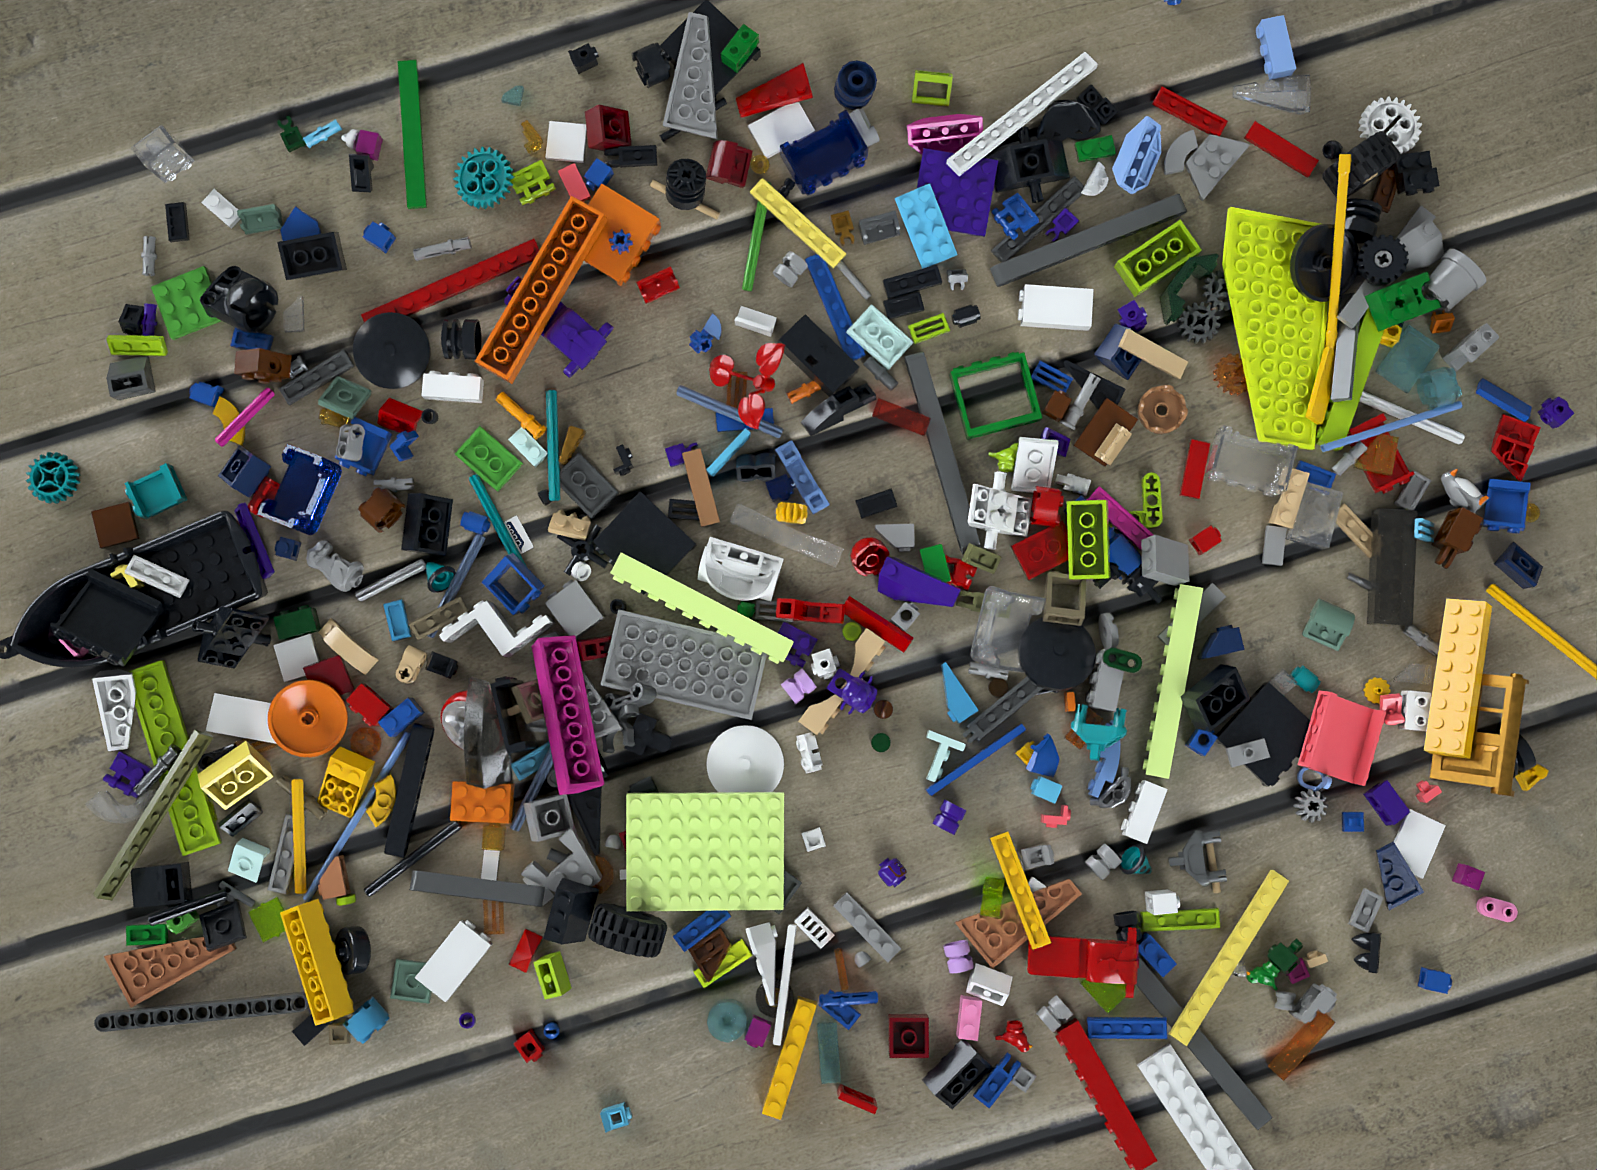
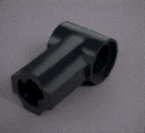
M233 743L213 752L203 754L198 762L199 767L202 770L208 767V757H211L214 763L237 747L236 744Z

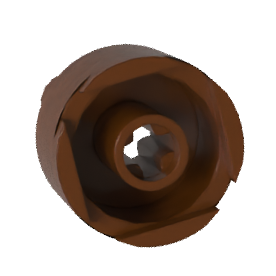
M378 487L372 492L368 501L363 502L359 506L358 510L361 512L360 516L378 533L384 532L382 530L384 527L389 529L400 519L403 514L401 508L405 509V504L390 490Z

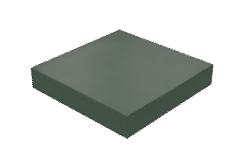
M336 376L318 399V405L354 419L371 396V390Z
M397 958L390 999L429 1004L432 991L415 979L427 962Z

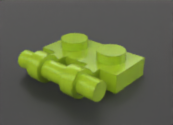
M542 160L513 173L514 178L510 179L516 194L524 192L526 195L519 199L522 206L527 203L532 204L535 202L534 200L544 195L546 197L550 195V192L556 190L553 183L547 186L544 181L550 179V176ZM538 184L540 185V189L530 193V188Z

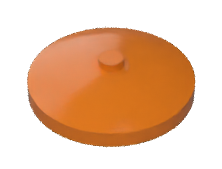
M299 680L287 685L274 697L268 711V727L274 741L286 752L299 757H316L329 752L343 738L348 725V711L342 696L330 685L317 680Z

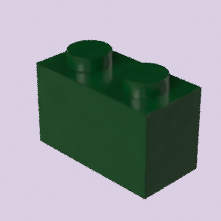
M309 605L298 607V611L295 612L290 610L279 612V616L273 617L278 639L285 641L320 631L321 627L316 608H309Z

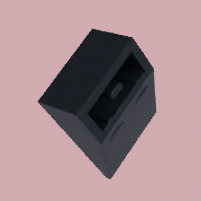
M189 862L132 868L130 871L133 908L179 904L192 900Z

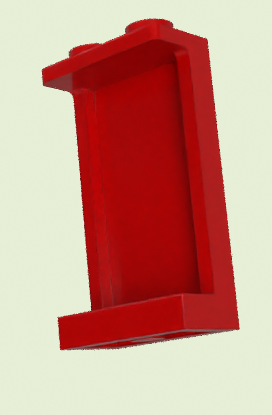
M1384 413L1350 429L1347 437L1385 425L1383 421L1387 419ZM1389 432L1360 440L1368 449L1357 460L1375 493L1382 491L1385 494L1394 489L1393 485L1399 483L1401 486L1411 481L1410 477L1415 475V473L1408 470ZM1358 441L1351 443V448H1353L1358 443Z

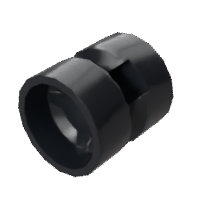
M1124 911L1113 914L1115 926L1119 928L1116 931L1118 941H1127L1128 927L1137 929L1136 941L1143 939L1142 929L1138 926L1140 923L1138 911Z

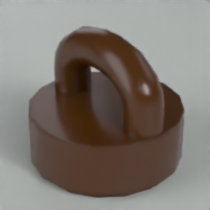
M880 700L874 706V713L880 719L889 718L893 713V706L887 700Z

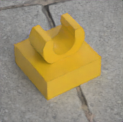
M1034 741L1027 742L1015 753L1026 765L1034 752L1030 748L1035 743Z

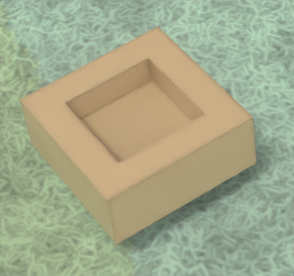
M1317 950L1307 953V957L1303 958L1308 968L1328 962L1326 954Z

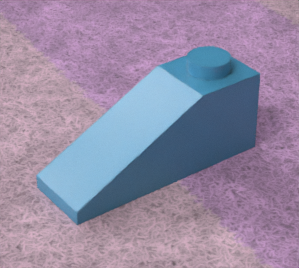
M945 662L941 665L946 704L949 710L947 714L952 722L961 723L976 713L978 709Z

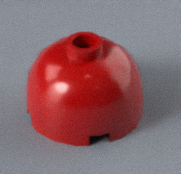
M866 537L855 543L850 557L852 565L858 574L867 576V574L872 573L873 575L879 574L890 553L882 541L873 537Z

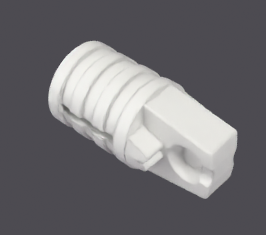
M1069 473L1067 476L1057 474L1055 483L1063 485L1064 490L1086 496L1091 479L1077 477Z

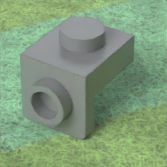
M1038 845L1021 849L1024 869L1054 864V853L1051 845Z

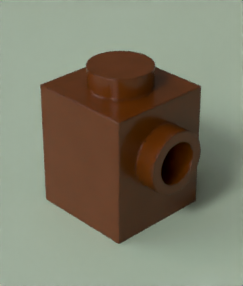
M1055 390L1042 414L1059 422L1072 399L1069 398L1066 392Z

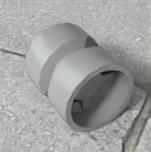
M788 251L782 259L783 264H778L773 274L783 284L793 287L798 280L797 275H802L808 265L797 254Z
M1105 843L1096 850L1097 855H1091L1085 861L1086 865L1102 881L1110 874L1111 868L1115 869L1122 862L1117 854Z
M1057 995L1048 1002V1007L1043 1006L1036 1012L1053 1033L1061 1026V1021L1066 1022L1074 1015Z

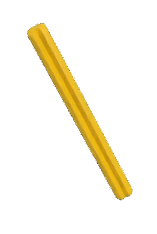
M293 779L291 781L294 883L295 893L304 894L307 892L303 779Z

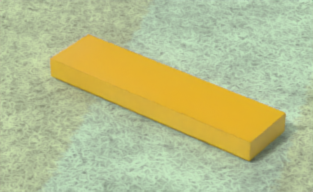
M1325 347L1323 350L1305 416L1317 425L1323 424L1332 392L1336 351L1330 347Z

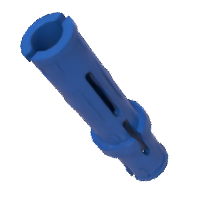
M876 991L836 992V994H821L819 996L821 1007L837 1006L842 1008L844 1005L878 1003Z

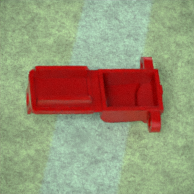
M1128 927L1127 941L1049 936L1051 944L1032 950L1028 940L1027 971L1031 975L1086 978L1087 981L1095 983L1125 984V998H1134V985L1137 984L1139 968V942H1136L1137 929Z

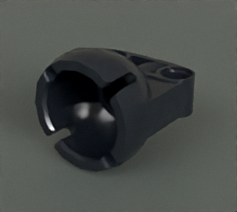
M238 266L228 267L200 297V302L209 317H215L246 333H258L269 326L276 314V310L268 306L267 302L274 306L278 305L279 300L277 291L270 283L242 271Z

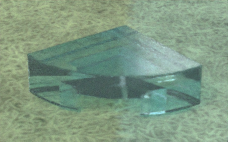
M515 86L505 92L501 99L502 103L521 106L524 87Z

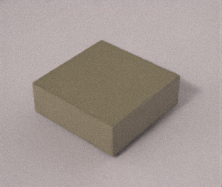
M343 1023L329 1024V1045L351 1043L350 1032L343 1026Z

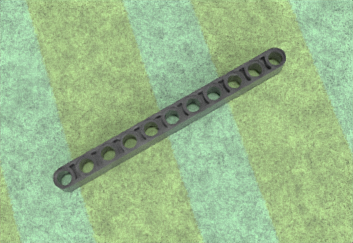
M1175 194L999 263L990 268L996 286L1001 287L1185 214L1187 210L1180 194Z
M924 352L905 356V363L959 548L963 555L969 543L980 548L981 544L976 528L968 524L969 503Z
M1138 956L1139 968L1136 986L1160 1015L1167 1017V1023L1172 1028L1183 1009ZM1198 1028L1187 1047L1256 1130H1259L1273 1117Z
M305 991L114 1010L98 1015L94 1020V1026L100 1032L297 1013L308 1009L309 1004ZM299 997L305 1000V1006H301L298 1003ZM280 999L285 1001V1008L279 1006ZM260 1001L266 1004V1010L260 1008ZM241 1003L246 1005V1012L240 1009ZM221 1005L227 1008L226 1014L221 1012ZM202 1007L207 1009V1016L202 1014ZM182 1009L187 1011V1018L183 1017ZM163 1011L168 1014L167 1020L162 1016ZM144 1013L149 1017L148 1022L143 1019ZM124 1015L129 1018L128 1024L124 1022ZM105 1017L109 1019V1026L104 1023Z

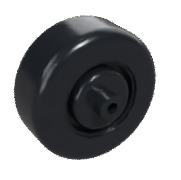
M360 926L342 928L335 939V952L341 963V971L346 975L362 973L367 969L371 958V944L368 934Z

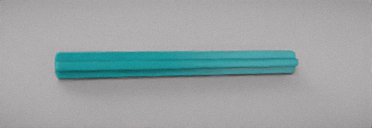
M548 390L546 391L549 500L558 501L561 498L557 391Z
M472 475L469 477V481L508 555L514 553L526 566L479 475Z

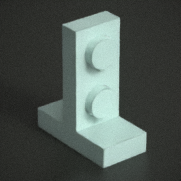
M928 730L926 738L940 743L926 778L935 782L936 779L940 780L943 772L941 768L942 762H946L949 757L950 751L947 750L948 747L964 751L966 744Z

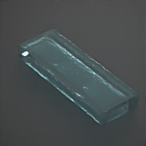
M837 1022L817 1023L821 1083L841 1082Z

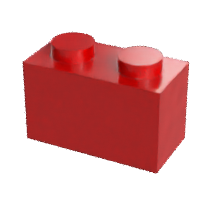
M361 683L346 699L350 704L348 707L356 714L359 712L364 717L362 720L369 726H379L378 722L394 709L366 683Z

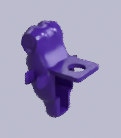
M838 669L827 689L842 698L841 710L848 704L852 707L848 712L849 715L854 710L864 714L871 708L878 692L871 685L873 676H870L869 681L866 682L862 679L866 674L865 671L859 677H853L844 670ZM838 678L846 680L847 684L843 689H838L835 685Z

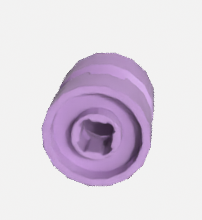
M803 668L794 674L793 679L788 678L781 684L795 704L804 698L805 693L809 694L817 688Z
M960 940L943 945L945 956L949 958L947 961L949 973H960L974 968L972 957L968 955L970 952L968 940Z

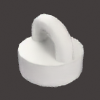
M352 129L349 133L342 135V140L346 142L349 148L356 149L360 131Z
M583 561L577 562L572 568L571 575L578 581H585L591 574V567Z

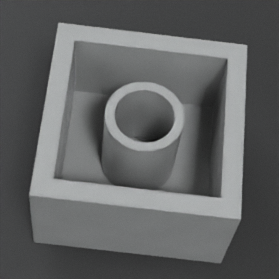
M556 794L523 803L531 841L539 842L561 836L571 826H574L567 794Z

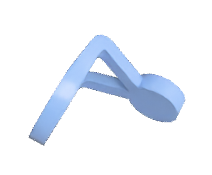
M1302 767L1298 771L1297 779L1299 784L1306 789H1312L1314 792L1319 791L1321 788L1328 789L1332 783L1331 777L1317 772L1321 775L1322 782L1316 787L1304 783L1302 775L1308 768Z

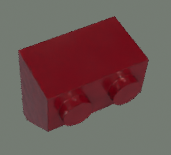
M599 104L585 111L588 148L604 151L605 149L632 146L627 110Z

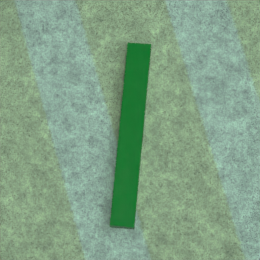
M417 60L398 61L407 208H427Z

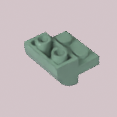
M1318 598L1302 635L1339 651L1346 636H1349L1352 630L1355 615Z

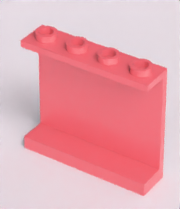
M1319 690L1298 765L1352 784L1365 786L1386 712L1374 710L1340 698L1332 692Z

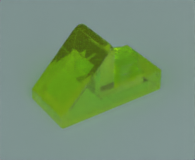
M985 878L980 915L1000 918L1005 879Z

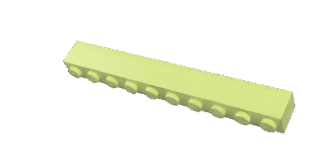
M620 553L610 572L614 575V580L622 584L624 581L630 583V588L639 593L641 590L649 593L647 597L657 602L659 599L665 601L664 606L674 611L676 608L682 610V615L691 620L693 616L700 619L699 624L710 628V626L717 628L716 632L724 637H727L728 634L735 637L734 642L742 646L745 643L752 646L751 651L759 655L762 652L768 654V659L777 664L779 661L784 662L794 641L623 553Z
M1180 584L1179 589L1175 588L1173 599L1177 600L1176 607H1172L1170 618L1174 620L1173 625L1168 626L1167 637L1170 638L1169 645H1165L1163 656L1167 657L1166 664H1161L1160 675H1163L1162 683L1158 682L1156 694H1160L1159 702L1155 701L1153 713H1156L1155 721L1151 720L1149 732H1153L1152 740L1148 739L1146 751L1150 752L1148 759L1144 758L1142 769L1146 770V775L1167 779L1170 776L1183 704L1180 696L1185 693L1203 593V588Z

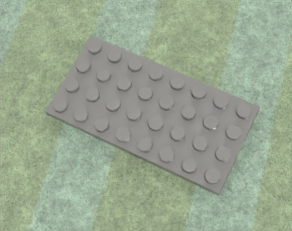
M618 610L601 685L631 692L634 684H645L656 689V698L752 720L767 654L762 652L759 655L751 651L752 646L746 643L742 646L734 642L735 637L727 635V637H724L716 632Z

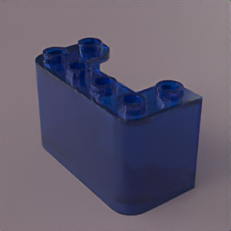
M847 110L839 113V119L835 122L833 120L830 121L827 127L799 142L795 140L793 145H790L788 141L780 145V156L802 194L811 195L817 190L816 188L822 185L825 187L831 184L833 179L838 176L842 178L849 173V170L855 167L856 169L861 168L866 164L868 147Z

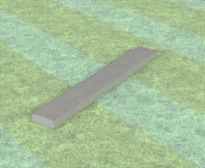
M1420 206L1395 240L1397 238L1400 239L1429 218L1433 221L1436 216L1423 206ZM1365 279L1336 318L1349 328H1354L1369 308L1365 296L1383 289L1384 284L1376 286V283L1369 284L1367 283L1368 280Z

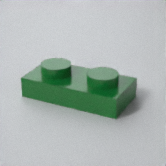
M1112 135L1075 142L1074 145L1078 163L1116 154Z
M167 923L153 926L150 924L127 925L126 946L168 943Z

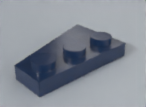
M1394 841L1376 850L1389 911L1424 893Z

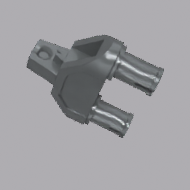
M1195 830L1182 851L1178 852V856L1168 857L1169 866L1180 865V870L1185 869L1203 887L1208 886L1209 883L1227 882V877L1222 876L1226 875L1225 869L1217 871H1207L1205 869L1202 848L1204 844L1221 843V838L1216 837L1221 836L1220 830L1203 833L1200 830Z

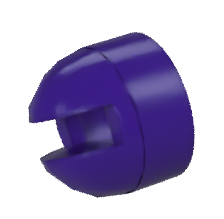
M469 1012L463 1013L459 1018L460 1026L466 1029L472 1028L476 1023L475 1016ZM472 1019V1022L464 1024V1021Z

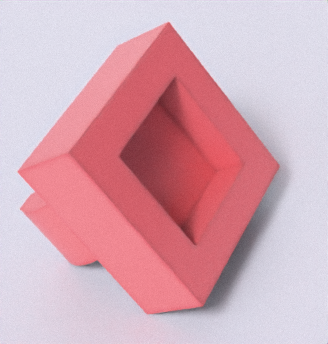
M1421 780L1416 784L1417 788L1421 791L1415 795L1419 802L1427 803L1442 793L1438 785H1429L1426 780Z

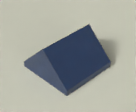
M1515 542L1511 543L1494 563L1522 589L1535 587L1543 568L1542 565Z

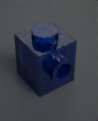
M787 474L765 482L772 502L777 500L783 502L792 498L791 495L794 494L793 488H796L792 477L788 478Z

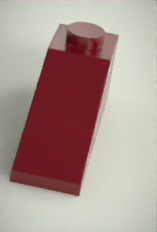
M612 635L576 640L580 661L607 657Z

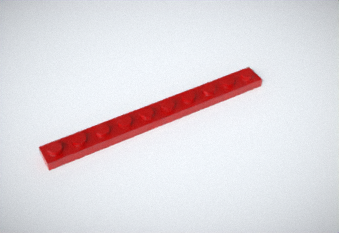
M531 239L361 314L362 319L365 323L371 317L387 312L400 313L406 316L413 315L533 262L539 252L538 245L535 239Z

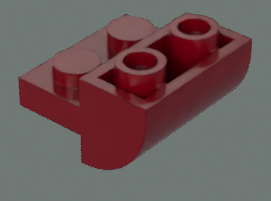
M718 140L713 142L706 179L744 188L753 151L737 146L738 143Z

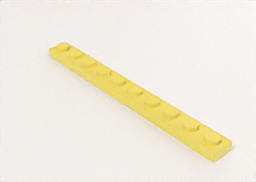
M1270 870L1169 1032L1170 1036L1185 1046L1189 1044L1289 880L1276 871Z

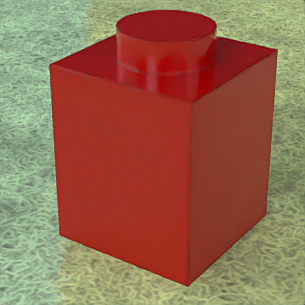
M1210 525L1190 538L1189 542L1198 555H1202L1222 542L1219 530Z

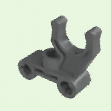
M636 683L632 686L629 695L622 696L608 693L603 698L623 727L621 731L623 733L624 746L633 747L635 745L634 729L627 722V719L638 716L639 707L650 704L655 700L657 692L653 686ZM617 731L602 736L603 752L614 753L613 739Z

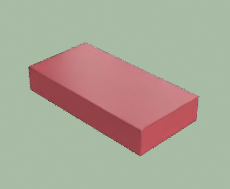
M575 163L558 170L570 197L573 196L582 202L591 198Z

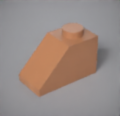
M344 855L334 857L319 880L318 891L323 900L351 893Z

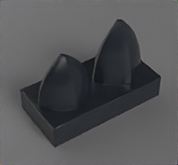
M1379 932L1362 933L1351 939L1360 948L1370 951V953H1362L1354 958L1356 964L1365 970H1369V973L1377 974L1379 970L1382 934Z

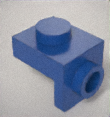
M415 430L399 433L396 436L397 439L390 445L391 450L400 462L411 459L414 456L408 446L419 437Z

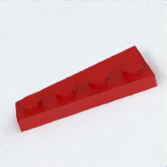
M804 63L737 97L736 102L740 117H746L813 98Z

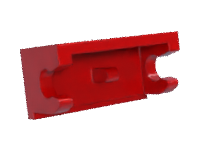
M671 266L636 282L646 304L680 289Z

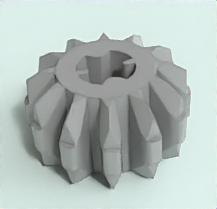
M1308 789L1307 793L1305 791L1301 792L1302 798H1295L1299 801V804H1294L1293 806L1299 808L1296 815H1302L1301 820L1306 821L1308 819L1309 822L1313 823L1315 819L1317 821L1321 820L1320 814H1327L1323 808H1328V804H1323L1326 797H1320L1321 792L1316 791L1314 793L1312 789ZM1309 802L1314 804V806H1312L1313 809L1308 808V806H1310Z

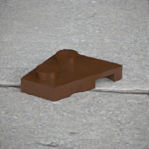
M719 928L688 949L707 982L712 980L732 946L722 928Z

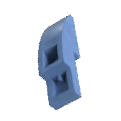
M1110 720L1105 726L1113 725V720ZM1120 740L1109 748H1105V751H1101L1100 758H1102V762L1099 761L1096 765L1095 772L1097 773L1094 780L1091 779L1088 784V795L1098 798L1105 781L1113 783L1120 759Z

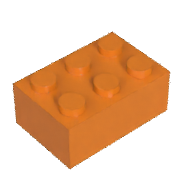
M453 781L450 821L511 823L513 819L515 783Z

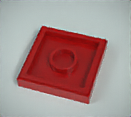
M839 1085L837 1090L839 1100L870 1113H876L878 1107L875 1098L845 1085Z

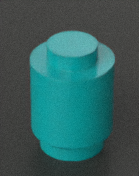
M1297 666L1290 674L1292 676L1291 681L1305 692L1313 693L1321 683L1318 676L1305 666Z

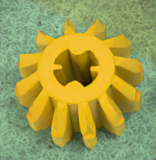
M780 502L777 505L775 514L776 519L780 522L804 524L806 523L808 512L806 505Z

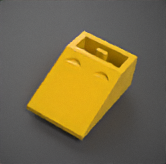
M339 747L330 757L317 802L325 808L352 819L371 778L375 761Z

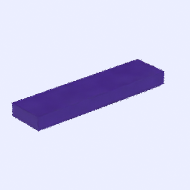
M246 502L241 503L234 512L239 524L250 540L252 546L249 548L251 552H255L262 579L270 578L275 571Z

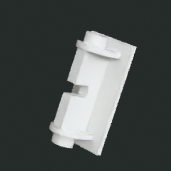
M810 732L796 736V745L801 753V765L805 772L811 773L822 770L821 766L823 764L820 753L813 754L812 750L818 749L815 735L813 736V733Z

